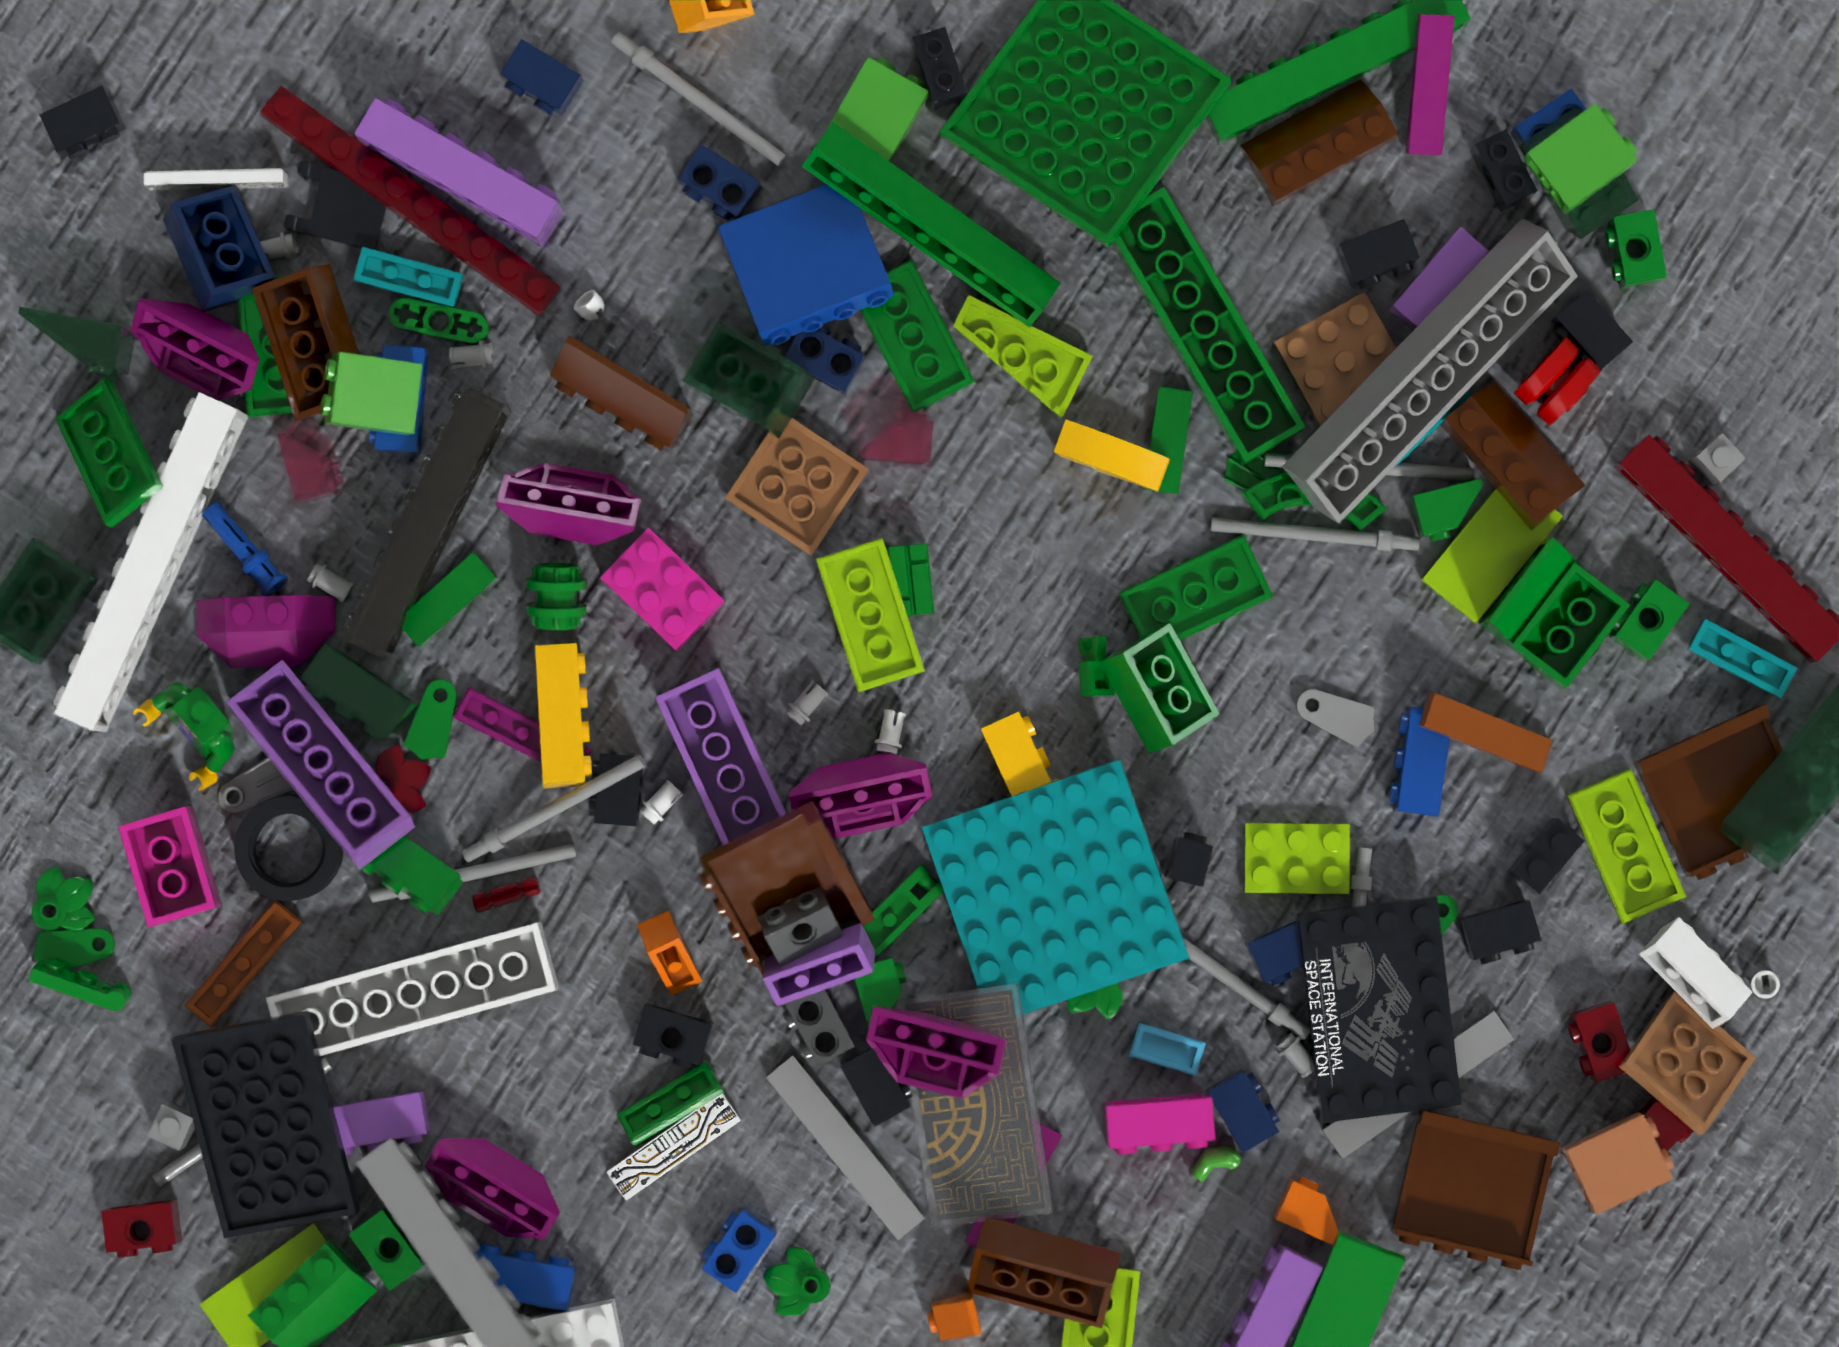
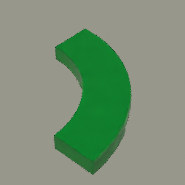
M1279 473L1265 478L1240 494L1262 521L1283 509L1298 506L1313 507L1288 473ZM1369 492L1344 519L1352 524L1357 531H1361L1387 508Z

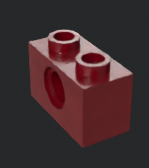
M1607 1001L1569 1014L1572 1022L1568 1023L1567 1027L1573 1043L1579 1042L1583 1056L1578 1057L1584 1076H1590L1592 1081L1600 1082L1626 1073L1619 1066L1630 1052V1047L1615 1002ZM1598 1033H1604L1608 1040L1607 1047L1601 1052H1595L1591 1045L1592 1038Z
M177 1199L111 1207L101 1211L106 1253L117 1252V1258L138 1255V1249L151 1247L152 1253L172 1251L173 1244L182 1241ZM138 1220L145 1221L150 1227V1234L146 1239L140 1238L135 1233V1224Z

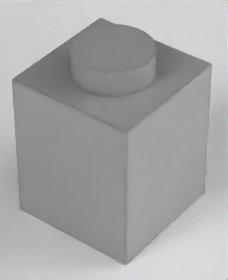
M1721 433L1711 439L1689 461L1713 486L1726 478L1746 458Z
M170 1101L161 1104L147 1137L176 1150L186 1148L195 1130L194 1118H192L190 1110Z

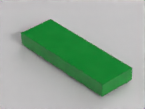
M1158 387L1149 450L1170 459L1158 491L1160 493L1179 494L1193 391ZM1144 487V489H1143V490H1146V491L1157 492V491H1154V490H1151V489H1148V488H1145V487Z
M472 552L405 612L396 623L418 647H422L491 585L497 577Z
M704 1061L616 1115L631 1143L636 1146L723 1094L724 1090L709 1063Z

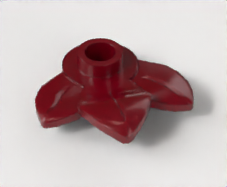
M399 745L384 750L377 758L376 770L374 771L380 780L388 783L389 791L407 813H414L425 808L426 803L417 790L428 780L431 767L421 761H404L403 750Z

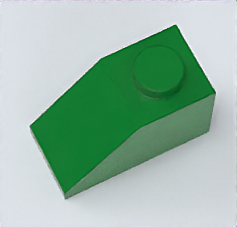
M1481 478L1413 495L1409 498L1419 537L1429 536L1430 542L1450 538L1449 531L1458 528L1483 486Z
M893 957L874 962L872 973L855 979L868 1027L873 1007L893 1008L902 992L901 984L907 982L902 963L895 964Z

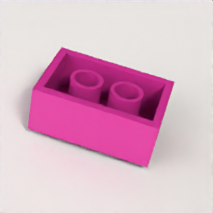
M649 527L600 577L677 652L726 603Z
M193 806L181 807L118 826L148 927L159 926L222 907Z
M1207 1093L1103 1102L1106 1144L1109 1149H1115L1116 1154L1137 1153V1147L1149 1146L1154 1152L1173 1150L1172 1144L1184 1143V1146H1187L1188 1149L1208 1147L1207 1141L1215 1140L1212 1097Z

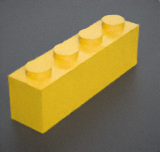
M577 643L536 645L535 656L543 789L580 787L585 784V777H592L591 756H584L583 742H590L589 721L582 722L581 708H588L587 687L579 686V674H586L585 653L577 652Z
M1016 712L980 729L1011 796L1057 781V779L1051 781L1045 768L1050 767L1051 764L1043 747L1036 750L1031 736L1036 735V731L1028 715L1022 718L1020 712Z

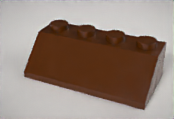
M1360 79L1241 144L1239 147L1272 206H1275L1394 141L1398 132L1382 103Z
M330 264L308 267L252 288L295 421L321 414V400L323 394H328L329 380H325L327 360L332 359V355L338 352L360 355Z
M570 336L567 338L550 375L557 381L556 389L571 398L575 393L587 399L584 405L601 416L604 411L617 417L614 423L632 434L634 429L644 433L646 437L643 441L659 451H662L664 446L673 450L693 416L689 407Z
M1495 381L1467 399L1449 414L1441 425L1531 530L1585 486Z
M985 1217L977 1242L966 1292L1102 1328L1121 1253L1104 1247L1078 1242L1071 1238H1063L1041 1232L1037 1229H1030L1007 1223L1003 1220Z

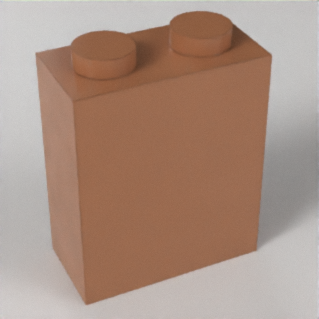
M1636 1112L1561 1148L1592 1213L1598 1215L1673 1179L1670 1172L1674 1168L1673 1162L1666 1149L1660 1151L1655 1141L1659 1133L1650 1117L1645 1119L1643 1114Z

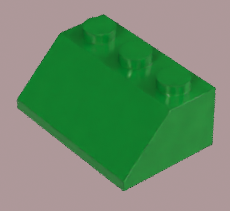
M1551 537L1544 540L1519 570L1479 625L1513 649L1511 644L1574 562L1579 566L1580 564L1556 539Z
M1574 562L1511 644V647L1535 671L1560 690L1566 689L1629 608L1630 604Z
M1171 623L1131 642L1099 662L1148 753L1173 746L1219 715L1215 704Z
M330 1239L247 1316L278 1347H318L378 1289L339 1246Z

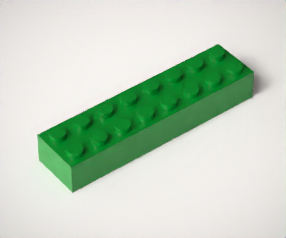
M1162 187L1147 196L1112 243V246L1243 466L1300 433L1306 426L1166 189Z

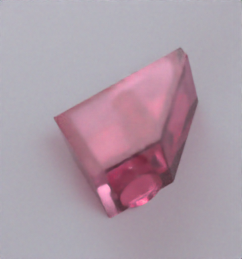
M906 413V419L898 418L861 449V460L930 466L933 421H927V415Z
M286 433L277 434L295 502L303 504L341 493L339 484H343L344 481L338 463L333 464L332 460Z

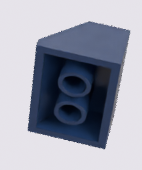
M235 185L170 204L163 222L203 312L235 303L252 293V288L275 279V275Z

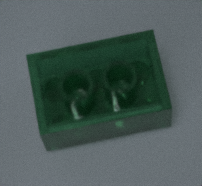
M718 321L682 381L697 393L779 439L815 379L802 367Z
M33 537L0 586V642L32 664L42 665L99 578L43 540Z
M324 643L301 677L302 680L308 683L305 687L308 692L320 700L328 701L330 698L337 704L333 709L349 720L356 721L359 718L366 724L362 729L378 740L385 741L386 738L396 740L419 707V704L338 648Z

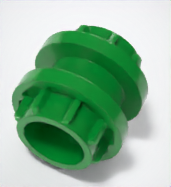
M561 562L539 563L532 568V576L526 578V588L536 591V601L526 604V614L532 616V625L542 630L576 629L581 624V616L587 614V605L577 602V591L587 589V579L581 577V568L576 564Z

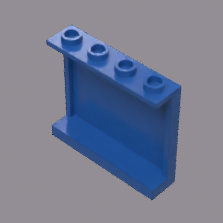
M827 184L718 226L764 347L770 344L780 345L785 343L791 336L801 332H814L820 329L824 323L835 319H847L858 310L868 306H881L889 298L894 297L890 280L861 208Z

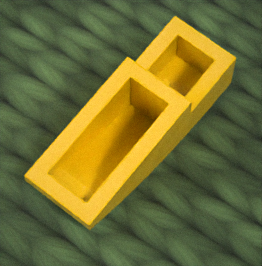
M1065 420L1053 451L1058 456L1157 492L1170 462L1169 458L1069 420Z

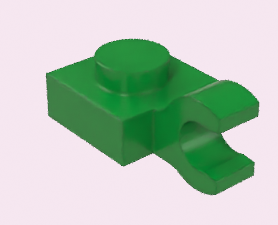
M1105 636L1079 638L1078 648L1081 655L1086 659V661L1079 662L1081 697L1115 696V690L1099 663L1106 658L1107 641Z

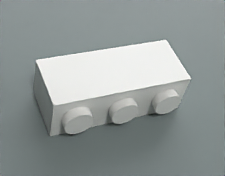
M1679 917L1663 926L1639 953L1712 1029L1730 1020L1753 993L1745 985L1743 979L1736 973H1733L1720 959L1717 952L1709 948L1695 934L1694 929L1687 923H1684Z

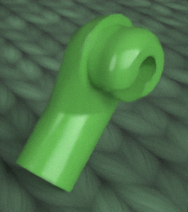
M1211 1146L1204 1150L1189 1173L1201 1182H1204L1213 1168L1228 1167L1229 1169H1235L1241 1162V1156L1232 1146Z

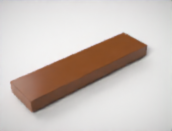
M1429 693L1419 723L1420 727L1538 773L1543 772L1553 741L1436 693Z
M274 900L184 1006L207 1026L213 1028L303 921L279 900Z

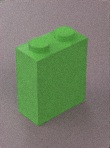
M868 57L829 126L834 122L869 148L875 150L883 158L892 162L927 101L929 91L924 89L926 84L917 77L908 74L905 78L894 72L896 67L887 60L878 57L875 61Z
M1596 103L1527 152L1523 159L1565 215L1632 167L1638 160L1634 155L1637 153L1634 144L1628 137H1621L1613 127L1616 125V122L1607 109H1600Z
M344 352L333 354L332 359L327 360L325 367V380H329L328 394H323L320 413L325 415L324 424L406 436L414 434L422 364Z

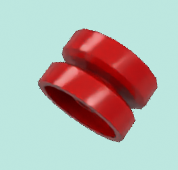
M1567 337L1536 366L1513 393L1525 405L1534 403L1545 392L1548 396L1538 406L1536 415L1548 426L1552 425L1565 411L1568 412L1589 390V385L1602 371L1590 358L1583 359L1570 371L1567 367L1577 357L1579 348Z

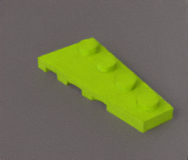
M968 295L953 325L955 330L1058 417L1063 418L1093 358L1092 355L1033 326L1029 328L1017 318Z

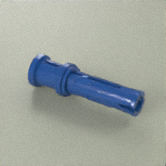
M215 502L202 513V517L206 519L224 543L243 563L241 566L242 572L245 575H250L260 586L262 596L274 594L288 581V576L281 574L270 562L268 552L256 548L221 506L220 502Z

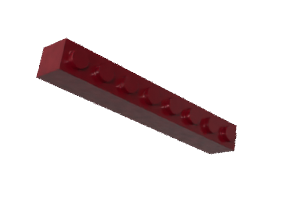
M1650 435L1643 437L1614 467L1810 663L1818 662L1839 641V616L1829 608L1825 610L1817 602L1819 599L1818 595L1808 585L1803 584L1801 586L1791 576L1794 574V571L1781 559L1776 562L1767 553L1770 549L1769 546L1759 536L1754 534L1751 537L1742 528L1745 525L1744 521L1734 511L1729 510L1726 512L1717 503L1720 500L1719 496L1707 485L1702 488L1693 479L1696 475L1695 472L1685 462L1680 461L1677 463L1668 454L1671 451L1670 447L1660 437L1655 436L1652 438Z

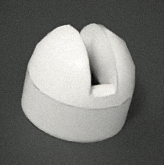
M589 290L576 301L574 310L585 320H596L599 318L596 313L604 312V302L594 290Z
M1762 970L1757 972L1752 978L1751 988L1758 997L1768 999L1777 994L1780 988V981L1774 972ZM1763 975H1768L1770 992L1764 993Z

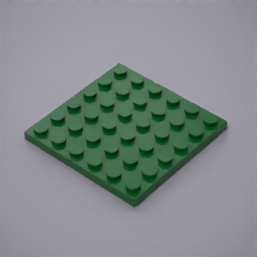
M1038 0L939 133L942 138L1109 248L1230 86L1231 78L1111 0Z

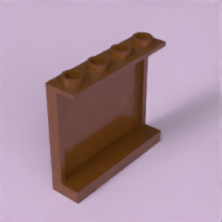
M1766 704L1758 705L1633 763L1686 877L1696 876L1698 880L1717 873L1715 866L1728 861L1730 866L1749 858L1748 851L1760 847L1761 851L1770 849L1781 843L1778 837L1789 832L1792 833L1793 837L1812 829L1810 823L1819 819L1817 814H1812L1768 720L1772 716Z
M813 801L699 858L703 872L698 875L704 888L708 893L714 890L717 897L713 898V902L720 916L728 915L731 922L727 923L731 935L735 942L743 941L745 946L741 947L747 963L749 966L756 964L762 976L764 972L762 961L774 953L763 934L757 917L773 907H778L797 898L804 892L821 887L838 923L854 915H857L862 925L875 920L863 892Z
M1429 1110L1419 1111L1391 1231L1399 1235L1398 1241L1419 1246L1420 1240L1434 1243L1433 1250L1453 1254L1455 1248L1468 1251L1467 1258L1487 1262L1489 1256L1501 1259V1266L1521 1270L1522 1265L1532 1267L1533 1261L1530 1260L1553 1157L1558 1156L1560 1143L1555 1140Z

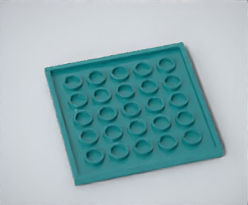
M1121 759L922 827L980 994L1013 990L1017 1016L1190 958Z

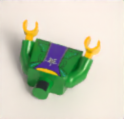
M172 683L152 699L144 701L133 711L134 715L138 712L145 714L147 721L142 724L143 726L151 724L164 711L206 760L204 766L190 773L189 780L193 781L199 777L201 781L199 791L217 782V773L223 768L235 750L234 737L230 722L199 686L190 689L183 683Z

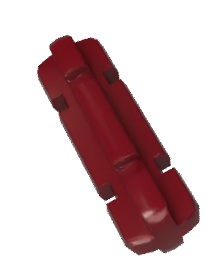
M529 877L523 879L522 883L519 884L518 882H513L491 889L490 893L485 891L472 896V902L476 912L481 913L490 910L491 906L497 908L522 900L523 896L528 898L538 895L541 889L537 878Z

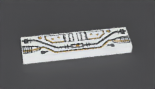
M282 168L146 171L144 173V185L149 190L222 189L233 185L236 188L288 187V174Z
M721 1094L682 1118L606 1173L627 1201L740 1122L741 1119L725 1095Z

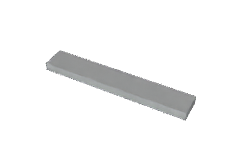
M1492 1010L1454 1037L1458 1078L1514 1040L1495 1011ZM1409 1112L1331 1122L1321 1130L1343 1159Z
M794 1055L766 1076L767 1080L897 1240L925 1219L924 1215Z

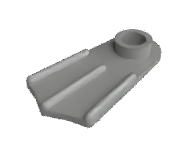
M1314 689L1304 691L1297 699L1296 708L1303 719L1355 747H1359L1374 732V707ZM1309 699L1316 700L1318 704L1314 712L1306 709V702Z
M267 757L224 784L219 791L218 800L224 810L238 813L257 806L266 800L281 797L295 790ZM232 790H236L240 795L239 801L235 804L228 800V794Z

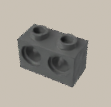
M826 989L785 1003L788 1010L783 1012V1015L792 1031L798 1029L804 1039L803 1042L799 1043V1046L808 1062L815 1060L817 1066L855 1047V1043ZM813 1001L817 1004L819 1015L816 1019L805 1020L801 1017L799 1007L803 1002ZM829 1032L834 1036L836 1043L832 1050L822 1051L816 1046L815 1039L819 1033Z

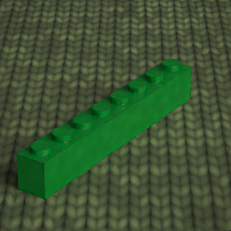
M1400 0L1392 5L1393 11L1381 16L1380 12H1375L1361 20L1362 26L1351 31L1348 26L1339 29L1329 36L1330 41L1320 46L1317 41L1310 43L1298 50L1299 56L1289 61L1284 56L1268 64L1269 70L1260 75H1256L1255 71L1238 78L1236 80L1238 85L1226 90L1206 117V121L1218 145L1413 52L1418 13L1453 15V32L1467 26L1471 18L1462 0Z
M834 122L831 123L801 166L1029 328L1045 309L1061 284L1046 271L1030 262L1019 252L1006 245L991 232L982 228L961 211L941 199L933 191L924 187L906 172L900 170Z

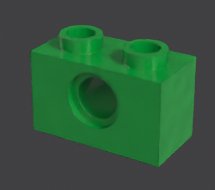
M1655 209L1613 216L1608 221V226L1604 228L1607 246L1613 247L1615 260L1611 261V273L1613 280L1619 281L1620 289L1658 283L1666 279L1667 273ZM1632 241L1640 245L1642 249L1640 258H1632L1628 255L1626 251L1627 242Z
M1656 579L1649 581L1648 584L1642 582L1631 596V599L1635 601L1628 612L1622 615L1613 627L1614 632L1610 636L1612 640L1643 662L1649 661L1690 604ZM1643 609H1648L1654 614L1655 621L1651 628H1645L1639 622V614Z
M387 1207L348 1234L389 1291L426 1265ZM391 1237L398 1241L400 1250L397 1255H388L383 1250L382 1244L385 1238Z

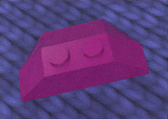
M143 298L138 300L130 331L135 338H139L144 351L159 372L218 401L251 390L260 359L247 333L203 312L191 304Z
M549 463L528 467L515 474L511 472L503 475L496 501V506L531 534L598 546L634 531L641 504V499L637 495H633L622 482L611 474Z
M288 595L223 597L196 600L197 636L229 668L273 667L281 660L288 667L301 666L336 632V597Z
M883 753L819 767L792 789L788 795L792 811L813 801L833 839L903 825L918 811L924 802H927L932 797V791L925 763L891 753Z
M874 1006L866 1041L875 1050L881 1062L896 1082L963 1099L1000 1074L1007 1039L983 1027L919 1011Z
M484 1138L440 1139L425 1164V1168L429 1173H432L435 1183L446 1200L506 1237H535L536 1239L544 1240L560 1214L544 1175Z

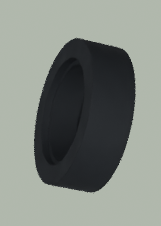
M281 796L260 803L245 816L235 838V860L242 877L256 892L274 900L295 901L314 896L331 883L342 863V848L300 797ZM284 814L299 815L310 821L318 830L322 841V856L317 868L310 876L296 883H284L270 877L260 866L256 854V843L262 828L273 818Z

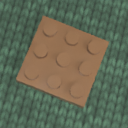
M1365 292L1273 342L1274 347L1319 427L1396 349Z
M782 412L725 499L812 557L869 472V469Z
M1674 990L1666 998L1619 1067L1700 1136L1707 1132L1756 1057L1720 1026L1712 1029Z

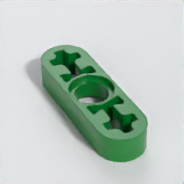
M409 298L397 299L389 309L390 321L402 331L470 345H477L479 341H485L490 331L487 320L477 312ZM405 305H409V310L412 313L422 315L421 308H426L427 310L423 315V328H418L420 321L408 318L406 324H402L401 318L396 315L397 311H403ZM436 312H444L449 318L447 328L442 331H435L430 327V318ZM455 315H460L459 322L470 325L472 320L476 319L477 324L482 328V332H476L474 338H470L467 330L457 328V335H452L456 325Z

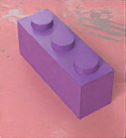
M1460 227L1389 310L1414 331L1490 251Z
M862 923L843 929L842 933L844 936L782 966L779 965L774 954L765 958L763 980L776 1006L872 973L874 970L875 949Z
M424 1090L333 1106L345 1155L353 1154V1147L367 1145L368 1151L375 1150L390 1138L393 1140L401 1139L405 1144L423 1141L422 1135L431 1132Z

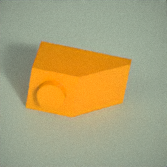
M669 0L679 33L705 31L755 14L751 0Z

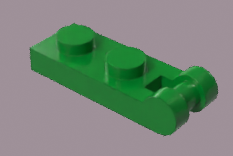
M923 864L872 912L875 920L863 925L875 949L876 957L944 892L941 882L936 883L927 874L929 870ZM917 883L926 892L920 900L910 891Z
M39 959L32 968L28 980L29 982L111 1011L121 1010L132 993L131 987L125 982H117L111 985L98 980V977L93 973L87 971H78L77 973L68 970L63 963L53 959H45V961Z

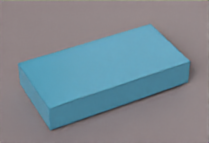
M1138 1022L1129 1056L1196 1076L1206 1043Z

